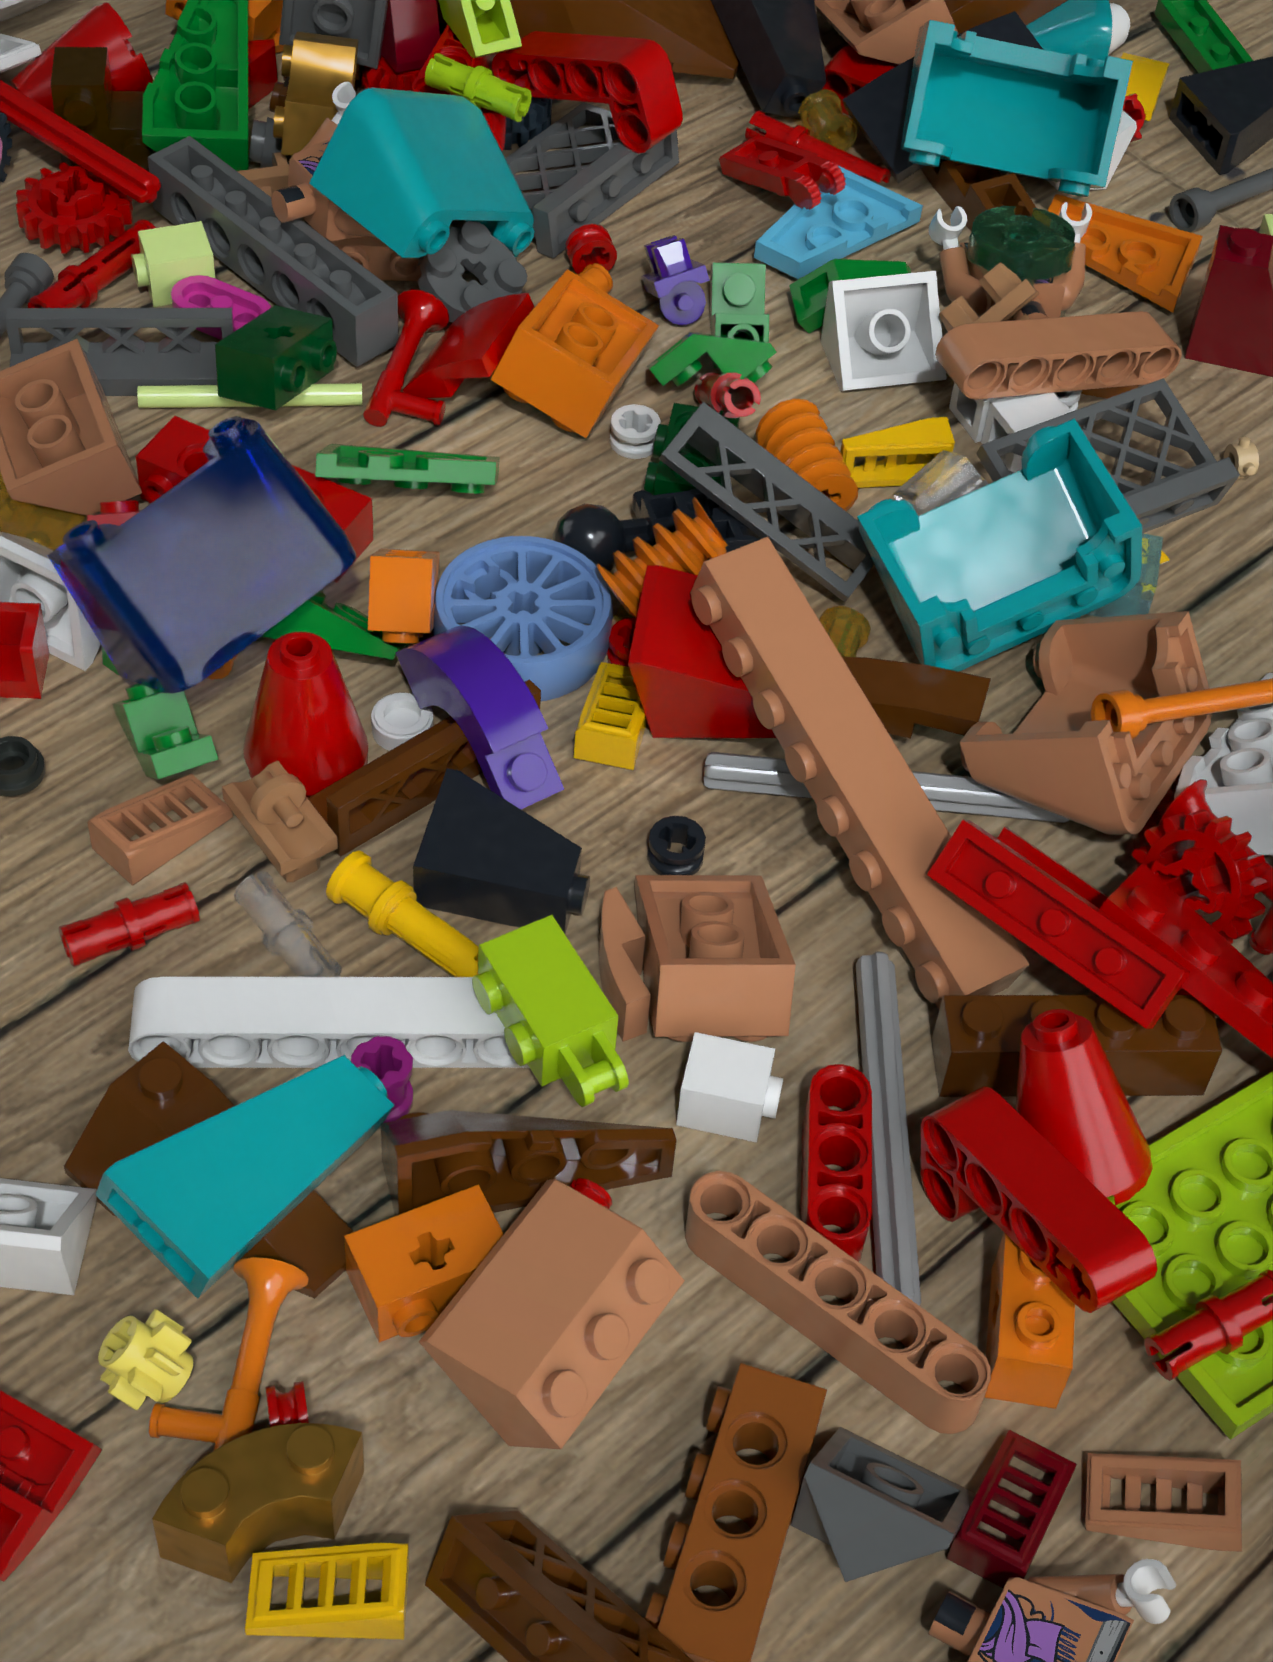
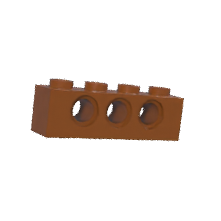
M740 1363L732 1390L720 1386L717 1389L706 1430L718 1434L712 1456L699 1452L696 1455L685 1497L696 1500L697 1504L690 1525L680 1521L675 1522L663 1567L675 1570L669 1594L667 1596L654 1592L645 1617L648 1623L694 1662H751L827 1393L825 1388ZM743 1449H755L765 1454L770 1461L762 1465H752L744 1462L736 1453ZM724 1516H734L743 1520L751 1530L743 1534H730L720 1529L716 1525L715 1520ZM701 1586H715L723 1590L728 1595L730 1601L721 1606H708L701 1603L692 1591Z

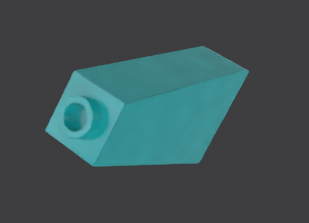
M342 1055L115 1162L103 1173L95 1195L198 1299L235 1262L239 1261L381 1127V1123L385 1121L394 1104L387 1098L385 1086L372 1071L362 1066L356 1067L345 1055Z

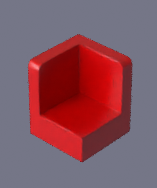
M0 602V697L41 699L49 658L41 603Z

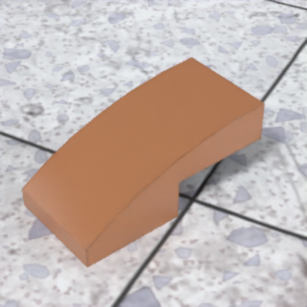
M615 887L606 890L604 893L599 941V971L603 993L618 1014L617 1032L622 1042L647 1033L651 994L640 977L642 974L645 934L618 888Z

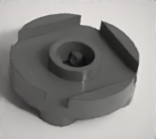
M468 221L462 227H449L450 234L445 245L435 254L419 257L418 266L420 265L421 277L418 283L420 290L434 295L443 302L448 309L449 322L452 323L463 313L483 302L507 295L521 294L522 288L527 282V272L517 262L512 252L501 241L492 236L486 226L476 221ZM466 270L473 273L479 279L481 285L475 280L465 281L462 277L463 272Z

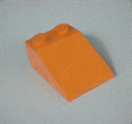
M567 269L519 325L490 380L503 387L506 394L512 399L521 403H529L549 415L552 421L561 429L568 432H576L587 438L649 344L659 325Z

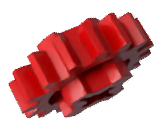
M66 162L60 163V171L54 173L47 168L40 169V180L27 177L24 180L25 189L17 190L16 211L19 227L25 229V235L28 240L39 238L41 248L43 249L59 244L61 253L67 254L71 248H80L83 253H89L90 244L97 242L99 245L105 246L110 243V235L120 236L125 232L124 225H131L133 223L132 198L80 165L69 166Z
M1199 810L1187 815L1182 812L1164 818L1162 825L1147 829L1144 832V836L1149 844L1134 849L1132 856L1139 863H1144L1201 917L1216 911L1222 913L1219 919L1208 923L1230 944H1233V939L1235 940L1249 934L1253 930L1249 920L1264 914L1266 909L1254 896L1256 893L1270 888V881L1255 877L1254 868L1266 861L1264 855L1255 854L1249 856L1245 850L1252 835L1247 831L1233 837L1230 834L1232 818L1223 816L1210 822L1208 810ZM1184 840L1195 841L1194 846L1181 852L1174 850Z

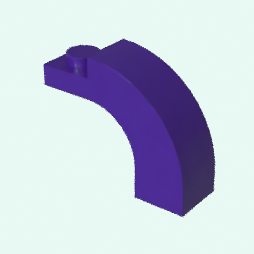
M461 625L395 652L419 708L422 709L432 705L439 706L456 721L468 739L492 792L519 809H523L564 790L540 733L549 729L545 719L518 671L505 654L487 636L472 627Z

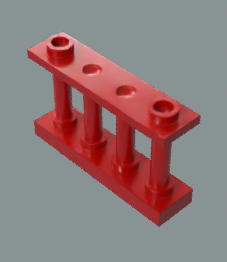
M963 819L927 874V876L1146 1029H1153L1175 995H1190L1181 988L1191 973L1188 969L1099 909L1109 896L1007 827H1004L999 836L995 838L972 821Z

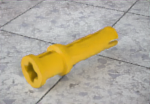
M360 850L349 854L337 866L327 884L326 896L328 899L336 904L345 902L368 919V926L375 933L380 935H396L451 976L473 977L478 974L479 946L416 901V893L411 885L403 880L394 882L371 866V857Z

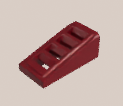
M1009 1430L954 1538L947 1559L1003 1589L1010 1577L1024 1579L1077 1464ZM1013 1457L1053 1476L1051 1485L1011 1466L1010 1463ZM1004 1478L1043 1498L1041 1506L1001 1487L1002 1479ZM992 1500L1032 1520L1031 1527L1029 1528L990 1508ZM984 1522L1022 1542L1020 1550L980 1530L981 1523Z

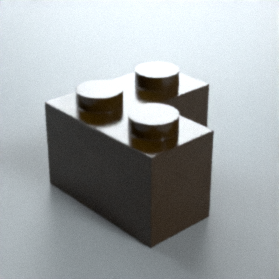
M55 47L50 84L54 113L149 172L148 156L156 152L142 142L143 94L145 91L112 90L107 47ZM60 154L61 163L66 162L69 166H79Z

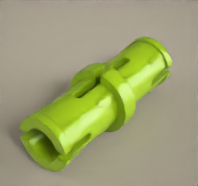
M436 53L434 59L431 58L427 65L425 83L429 87L452 95L463 96L479 109L483 107L487 110H492L515 122H521L522 116L525 117L529 110L532 98L531 91L493 76L492 71L486 67L477 66L473 68L466 66L440 53Z

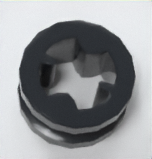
M674 815L657 821L651 828L649 835L647 860L650 867L658 875L696 874L703 865L706 841L703 828L696 821L683 816ZM671 843L685 845L682 846L681 853L667 850L671 849Z

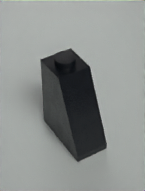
M1273 56L1179 78L1169 119L1219 175L1229 173L1273 138Z
M446 769L413 865V890L416 893V901L423 907L518 928L553 915L564 934H566L571 913L583 914L589 892L590 876L580 874L582 853L580 846L461 771Z

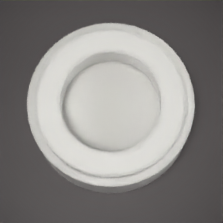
M394 693L383 697L375 704L371 713L373 738L378 745L388 751L396 748L433 726L431 706L420 709L414 694Z

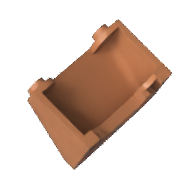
M1189 611L1056 620L1045 633L1041 643L1036 646L1033 656L1035 672L1044 684V694L1013 734H1003L995 722H977L959 742L962 765L978 784L1106 834H1137L1142 830L1185 763L1207 733L1212 713L1147 724L1146 728L1139 732L1136 738L1132 739L1130 731L1113 732L1110 720L1091 721V707L1097 695L1118 690H1128L1133 694L1141 696L1143 699L1210 689Z

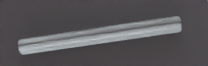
M719 752L708 753L705 759L703 780L704 786L708 789L813 799L805 784L798 782L792 776L785 759ZM912 771L936 811L1059 823L1069 821L1065 817L978 784L972 777Z
M876 951L873 955H862L856 963L863 1074L870 1082L872 1090V1215L876 1274L920 1306L921 1292L895 965L889 960L886 953Z

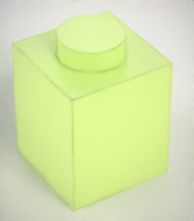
M202 221L138 231L140 253L131 255L132 266L137 286H147L153 307L172 304L171 291L173 286L186 277L203 275L215 278L213 252Z

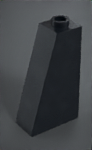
M711 0L762 112L803 119L827 82L815 1Z

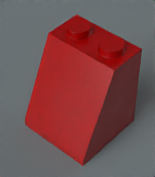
M647 565L628 665L653 738H776L772 729L765 728L759 721L754 709L753 697L741 677H736L728 669L723 657L722 645L710 625L703 624L694 611L690 592L698 575L660 565Z

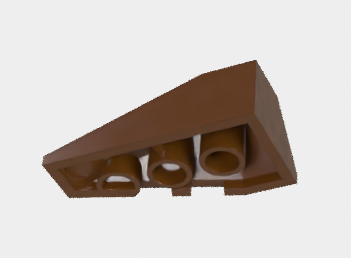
M163 1041L109 1085L64 1165L65 1173L82 1188L98 1189L103 1173L115 1162L226 1111L235 1105L209 1078ZM313 1190L241 1259L251 1257L269 1258L296 1266L306 1273L309 1280L307 1286L295 1291L315 1299L346 1271L344 1236L353 1231ZM97 1197V1200H96V1201H97L98 1203H100V1204H101L107 1211H109L113 1216H116V1215Z
M455 1110L433 1114L414 1112L406 1114L396 1121L381 1123L382 1163L395 1216L478 1184L492 1212L496 1213L526 1207L544 1183L550 1179H557L570 1186L573 1180L576 1181L578 1178H583L597 1183L605 1190L672 1177L677 1142L673 1128Z

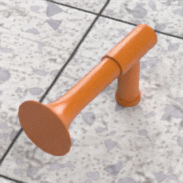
M251 1257L235 1262L233 1270L247 1284L249 1304L231 1388L227 1390L222 1414L166 1407L165 1404L156 1403L150 1417V1437L159 1438L160 1436L215 1443L214 1451L236 1438L252 1433L260 1399L258 1392L274 1322L286 1296L292 1290L302 1289L308 1285L309 1278L304 1271L286 1262L269 1258Z

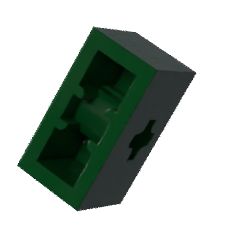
M275 305L215 344L218 396L275 411L334 370L337 346L333 341L332 318Z

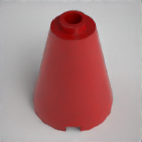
M104 2L99 6L91 8L47 47L42 52V55L37 56L12 78L10 85L54 113L50 84L55 47H107L113 91H145L148 83H153V78L142 53L136 55L128 40L133 37L114 8L109 3Z
M292 632L279 637L268 650L244 740L243 754L251 779L261 773L269 764L279 761L288 774H293L301 781L305 787L307 798L368 763V740L328 642L313 633Z
M1052 1009L1039 1014L1033 1022L1024 1028L1021 1034L1016 1111L1106 1197L1113 1195L1116 1206L1129 1200L1146 1186L1153 1170L1150 1147L1091 1022L1085 1017L1074 1014L1066 1009Z

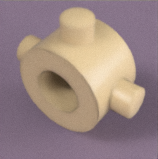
M1246 436L1240 437L1237 444H1229L1224 452V459L1229 457L1239 472L1240 476L1238 479H1242L1244 476L1255 475L1259 467L1258 450L1255 444L1250 442L1251 439Z

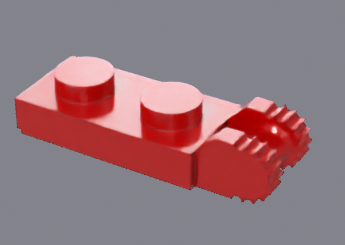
M758 134L719 158L723 175L769 190L780 196H789L796 206L809 208V210L821 203L822 193L820 191L835 195L842 191L846 185L844 173H842L841 168L837 164L835 165L833 162L830 163L829 160L820 158L819 154Z

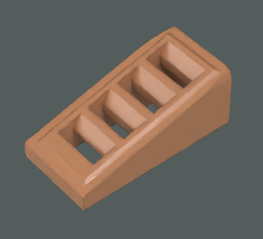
M191 773L113 806L96 815L87 823L92 849L133 886L233 818V813L226 803ZM191 797L204 809L195 813L184 801ZM173 810L182 819L174 822L166 813ZM155 822L161 828L153 831L148 825ZM135 834L140 837L135 840L130 839Z
M1088 1453L1086 1531L1208 1550L1242 1552L1241 1460ZM1111 1478L1126 1480L1125 1510H1110ZM1142 1483L1156 1485V1512L1141 1511ZM1172 1488L1187 1490V1514L1172 1513ZM1203 1493L1218 1495V1515L1203 1514Z

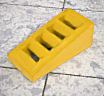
M932 417L842 439L840 453L843 457V462H845L851 473L850 477L854 479L858 488L946 484L955 441L948 418ZM865 456L864 465L854 467L855 457ZM877 456H885L884 460L876 461Z
M600 662L576 728L575 759L634 770L647 719L629 667ZM608 694V695H613V696H618V697L633 699V700H637V702H635V701H630V700H625V699H620V698H615V697H610V696H605V695ZM597 722L606 723V724H611V725H616V726H621V727H626L627 729H625V728H620V727H615V726H610V725H605V724H600V723H597Z
M367 1543L253 1553L245 1623L246 1635L404 1640L409 1573V1543ZM273 1577H289L286 1609L270 1611ZM305 1577L320 1578L317 1607L302 1608ZM336 1578L351 1579L349 1604L334 1605ZM367 1579L382 1580L381 1602L365 1603Z

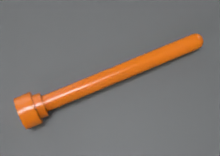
M1273 678L1143 699L1141 696L1133 694L1128 690L1101 693L1095 697L1092 703L1091 721L1110 720L1113 732L1130 731L1131 738L1134 739L1139 732L1146 728L1147 724L1273 703Z

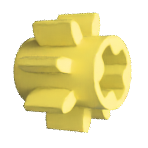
M154 1309L145 1324L134 1316H127L121 1319L105 1337L98 1354L99 1364L106 1368L100 1380L110 1386L108 1393L134 1410L140 1408L146 1396L158 1403H165L174 1398L186 1384L193 1368V1357L185 1351L191 1344L192 1339L182 1333L184 1327L157 1309Z

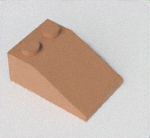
M635 875L638 924L645 934L643 955L644 984L651 994L649 1016L655 1037H668L675 1041L691 1042L693 1041L694 1032L717 1037L733 1036L739 1040L753 1042L763 1040L767 1036H789L796 964L762 876Z

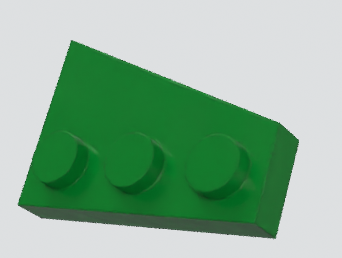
M329 444L316 453L315 477L337 478V482L360 485L371 484V479L394 480L395 487L408 489H427L428 482L451 483V491L480 494L485 492V485H495L498 481L500 457Z

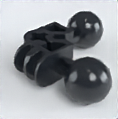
M697 488L652 495L645 490L635 492L632 499V510L637 519L620 521L606 507L584 503L568 510L558 520L553 533L554 541L574 548L590 559L595 565L600 564L608 571H611L615 567L613 553L617 550L622 553L635 551L632 540L636 537H640L652 547L656 545L652 528L655 524L659 523L670 532H675L676 528L672 513L677 509L691 519H694L696 515L692 499L696 497L727 543V552L762 538Z

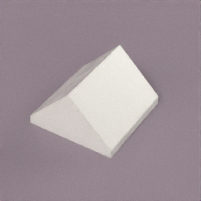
M936 271L829 282L821 344L840 391L946 380V371L937 361L935 355L936 347L942 338Z
M0 532V602L41 603L49 653L86 671L93 663L102 642L99 586L102 584L101 580L93 569L33 540Z
M0 1178V1287L74 1295L96 1206L97 1196L95 1194L97 1189Z

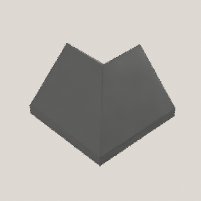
M840 1427L808 1466L791 1526L830 1545L844 1581L848 1582L948 1549L976 1493Z

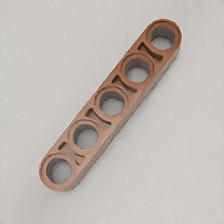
M1143 311L964 324L948 331L941 338L935 352L937 361L962 393L969 399L976 400L1149 384L1168 377L1176 369L1182 356L1181 349L1148 312Z
M715 1171L707 1173L696 1180L690 1192L685 1239L688 1247L697 1257L927 1427L939 1433L955 1434L965 1431L974 1424L991 1380V1367L988 1360L975 1345L743 1178L731 1172ZM721 1213L730 1217L731 1220L717 1221L708 1217L707 1214ZM778 1254L786 1258L788 1262H771L762 1255ZM820 1296H836L842 1299L846 1305H830L824 1302ZM883 1337L894 1338L900 1341L906 1348L900 1350L891 1349L883 1345L878 1339ZM943 1380L952 1381L960 1385L966 1393H951L944 1390L938 1382Z

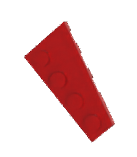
M1142 863L1106 899L1099 909L1188 969L1191 973L1181 988L1273 1058V983L1151 869Z

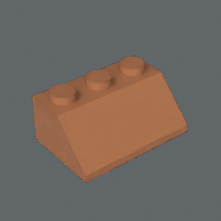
M814 0L815 8L819 14L859 55L899 65L914 57L919 29L926 22L934 20L954 24L944 0Z
M75 339L0 371V471L7 492L12 500L87 516L99 512L101 502L125 501L141 494L142 490L104 390L78 339Z
M550 1179L544 1183L419 1340V1343L508 1446L562 1449L685 1280L642 1228L557 1179Z

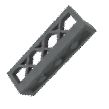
M6 308L5 316L11 351L9 367L78 339L104 390L105 396H137L138 386L217 385L215 344L217 342H200L191 336L190 333L197 327H221L222 339L234 332L232 308ZM21 328H43L54 337L48 342H23ZM84 328H100L109 334L110 337L104 342H88L79 336L78 333ZM140 328H157L167 336L159 342H144L135 336L134 333Z
M702 402L661 454L660 461L762 539L769 537L777 551L842 601H847L873 567L874 562L860 534L858 520L706 403ZM688 443L717 466L698 468L679 453ZM730 476L764 502L744 504L733 495ZM711 477H720L721 485ZM767 512L768 521L757 513ZM777 512L810 538L791 540L779 530ZM813 548L814 557L804 549ZM823 548L854 571L847 581H844L826 567Z

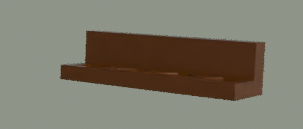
M529 679L525 681V684L540 709L541 690ZM449 716L309 797L308 800L336 834L338 849L334 851L341 857L436 801L447 768L461 771L472 779L483 773L465 734L456 721Z
M518 1510L451 1516L425 1586L508 1662H694Z

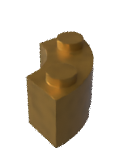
M297 31L293 39V45L284 44L281 76L289 77L285 107L276 106L273 125V138L282 139L281 154L293 156V154L301 151L312 139L326 118L332 120L338 110L333 103V91L343 82H350L354 88L358 39Z
M286 1424L243 1435L217 1448L191 1467L175 1483L154 1514L152 1521L160 1557L232 1583L253 1553H259L276 1541L303 1535L335 1540L364 1474L362 1432L329 1424Z

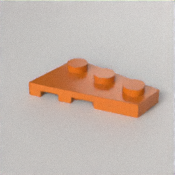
M1055 194L1044 220L1056 239H1058V242L1062 244L1065 243V238L1061 237L1056 229L1062 205L1067 202L1066 213L1069 219L1081 221L1082 210L1087 202ZM1088 203L1092 209V217L1086 233L1080 240V243L1086 245L1085 265L1173 313L1197 257L1203 236Z

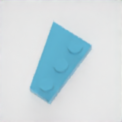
M838 166L841 168L842 173H844V178H846L845 188L835 195L820 191L822 193L821 203L810 210L805 207L800 208L794 204L756 241L754 258L799 279L832 259H842L920 222L923 205Z

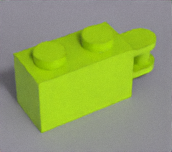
M553 915L479 944L478 974L472 978L474 992L482 1009L487 1014L495 1012L505 1027L504 1036L508 1049L519 1066L528 1064L541 1086L562 1079L575 1101L581 1107L593 1103L595 1099L594 1094L611 1087L612 1090L618 1092L628 1087L629 1080L625 1066L615 1051L618 1014Z

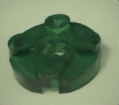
M1016 206L992 208L975 217L966 255L971 263L980 265L982 268L990 271L1001 262L1014 272L1021 281L1027 279L1032 285L1035 284V280L1052 278L1071 270L1076 249L1074 243L1075 231L1071 224L1062 217L1037 208H1033L1032 217L1015 215Z

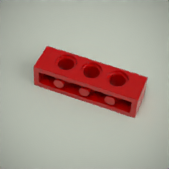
M174 416L135 456L138 481L142 490L140 494L141 499L150 502L157 508L169 510L197 522L204 528L217 526L261 551L297 565L306 572L318 574L336 583L373 541V506L371 497L323 477H315V474L180 417Z

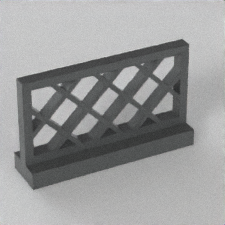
M583 102L505 159L513 175L521 171L536 169L540 171L514 175L521 191L543 188V191L522 193L533 212V228L537 252L551 258L556 257L565 250L566 241L575 229L588 224L598 225L679 163L677 130L645 153L638 154L625 147L622 142L613 143L612 140H619L611 111ZM586 122L596 125L595 127L578 129ZM606 141V144L577 147V145ZM571 146L570 149L547 151L552 148ZM592 162L590 165L581 166V163ZM573 164L575 165V167L563 169H555L546 171L545 169L558 166H566ZM561 185L557 189L549 190V187Z
M1164 378L982 444L976 453L992 481L995 482L1014 473L1007 469L1000 456L1010 452L1022 456L1029 438L1035 432L1048 426L1056 427L1075 418L1079 426H1083L1082 431L1094 450L1115 457L1110 475L1142 524V534L1217 505L1240 476L1229 457L1216 461ZM1155 400L1166 417L1164 426L1137 416L1139 405ZM1104 419L1124 427L1120 443L1092 433L1094 421ZM1132 431L1160 441L1156 457L1129 447ZM1169 445L1187 451L1196 466L1186 469L1165 461ZM1124 461L1151 471L1149 484L1140 486L1120 478Z

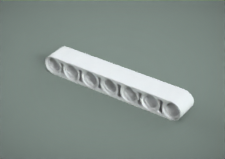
M154 977L141 981L134 991L128 1051L137 1062L164 1041L195 1068H317L342 1055H345L351 1061V1055L360 1043L367 1042L376 1036H389L404 1043L406 1050L413 1057V1068H530L528 1064L519 1066L513 1059L505 1040V1027L495 1012L487 1014L482 1009L474 992L473 977Z

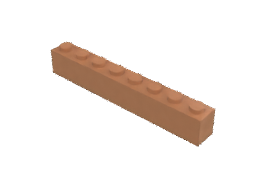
M769 537L705 561L690 592L697 617L703 624L710 625L722 645V653L728 669L736 677H741L753 697L754 709L759 721L765 728L772 729L784 749L785 760L790 773L798 782L804 783L817 805V814L821 825L829 835L836 836L849 858V867L855 882L861 889L870 893L882 913V923L886 934L895 945L902 947L913 965L917 985L928 1001L935 1003L940 1010L943 995H995L1009 988L1030 965L1009 932L927 876L950 840L951 835Z

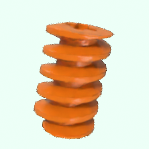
M790 399L782 401L769 409L761 418L756 429V443L843 510H849L858 498L859 489L854 479L850 477L851 473L845 462H843V457L835 446L833 437L827 431L826 423L819 416L820 412L817 406L806 399Z
M696 497L692 499L696 515L694 519H691L679 509L672 513L676 528L675 532H670L659 523L652 526L656 545L652 547L640 537L632 540L637 558L632 560L619 550L614 552L613 558L617 570L615 573L612 574L600 564L596 565L624 609L636 618L647 565H660L698 575L703 563L707 559L727 553V543Z

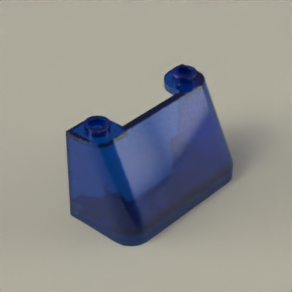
M234 416L219 422L209 431L210 439L203 447V452L209 462L121 526L113 524L98 525L95 520L83 522L69 530L63 537L64 544L47 555L122 678L170 694L194 687L340 576L355 561L356 552L346 533L261 425L255 420Z

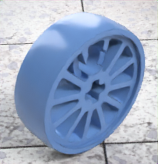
M533 536L496 538L479 543L462 552L446 567L439 579L434 598L433 636L456 626H461L457 623H465L462 625L472 627L488 638L492 637L490 640L502 652L506 653L505 656L518 671L523 681L525 682L530 679L541 690V701L559 698L577 690L595 675L600 662L604 661L609 648V637L613 619L610 590L597 566L574 548L554 540ZM559 639L570 643V645L564 646Z

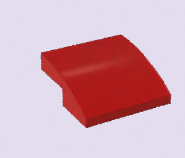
M529 293L498 297L483 302L459 316L448 327L402 391L423 398H449L454 395L465 378L490 377L501 361L519 325L535 308Z
M0 1390V1580L4 1582L36 1546L69 1502L102 1449Z

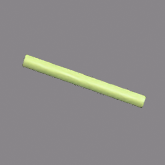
M362 383L312 384L282 407L362 406ZM217 385L138 386L137 388L139 408L259 407L219 397Z

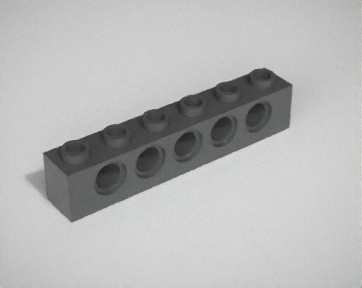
M191 136L148 156L149 172L157 176L161 182V188L157 192V199L153 202V208L174 225L202 221L213 255L278 306L332 318L333 341L336 343L337 352L348 361L359 367L396 345L398 341V293L301 219L285 223L279 221L273 211L271 197Z

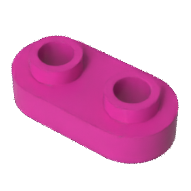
M196 275L186 277L178 281L171 291L172 308H232L234 331L271 308V305L264 298L209 276ZM221 327L196 328L198 331L222 340Z

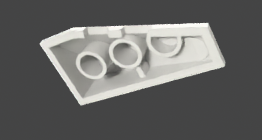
M1267 673L1261 680L1272 679L1273 673ZM1273 703L1237 709L1238 719L1230 728H1217L1209 737L1211 749L1204 756H1192L1183 766L1174 800L1195 781L1200 779L1207 780L1205 799L1212 812L1218 818L1223 816L1232 818L1231 831L1234 834L1239 835L1248 831L1252 835L1248 846L1257 854L1273 856Z

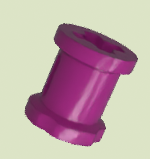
M376 1036L367 1042L360 1043L351 1055V1062L356 1067L362 1066L369 1069L381 1080L386 1088L387 1098L394 1104V1107L383 1123L396 1121L408 1114L413 1106L414 1093L409 1081L413 1070V1057L406 1050L404 1043L393 1037Z

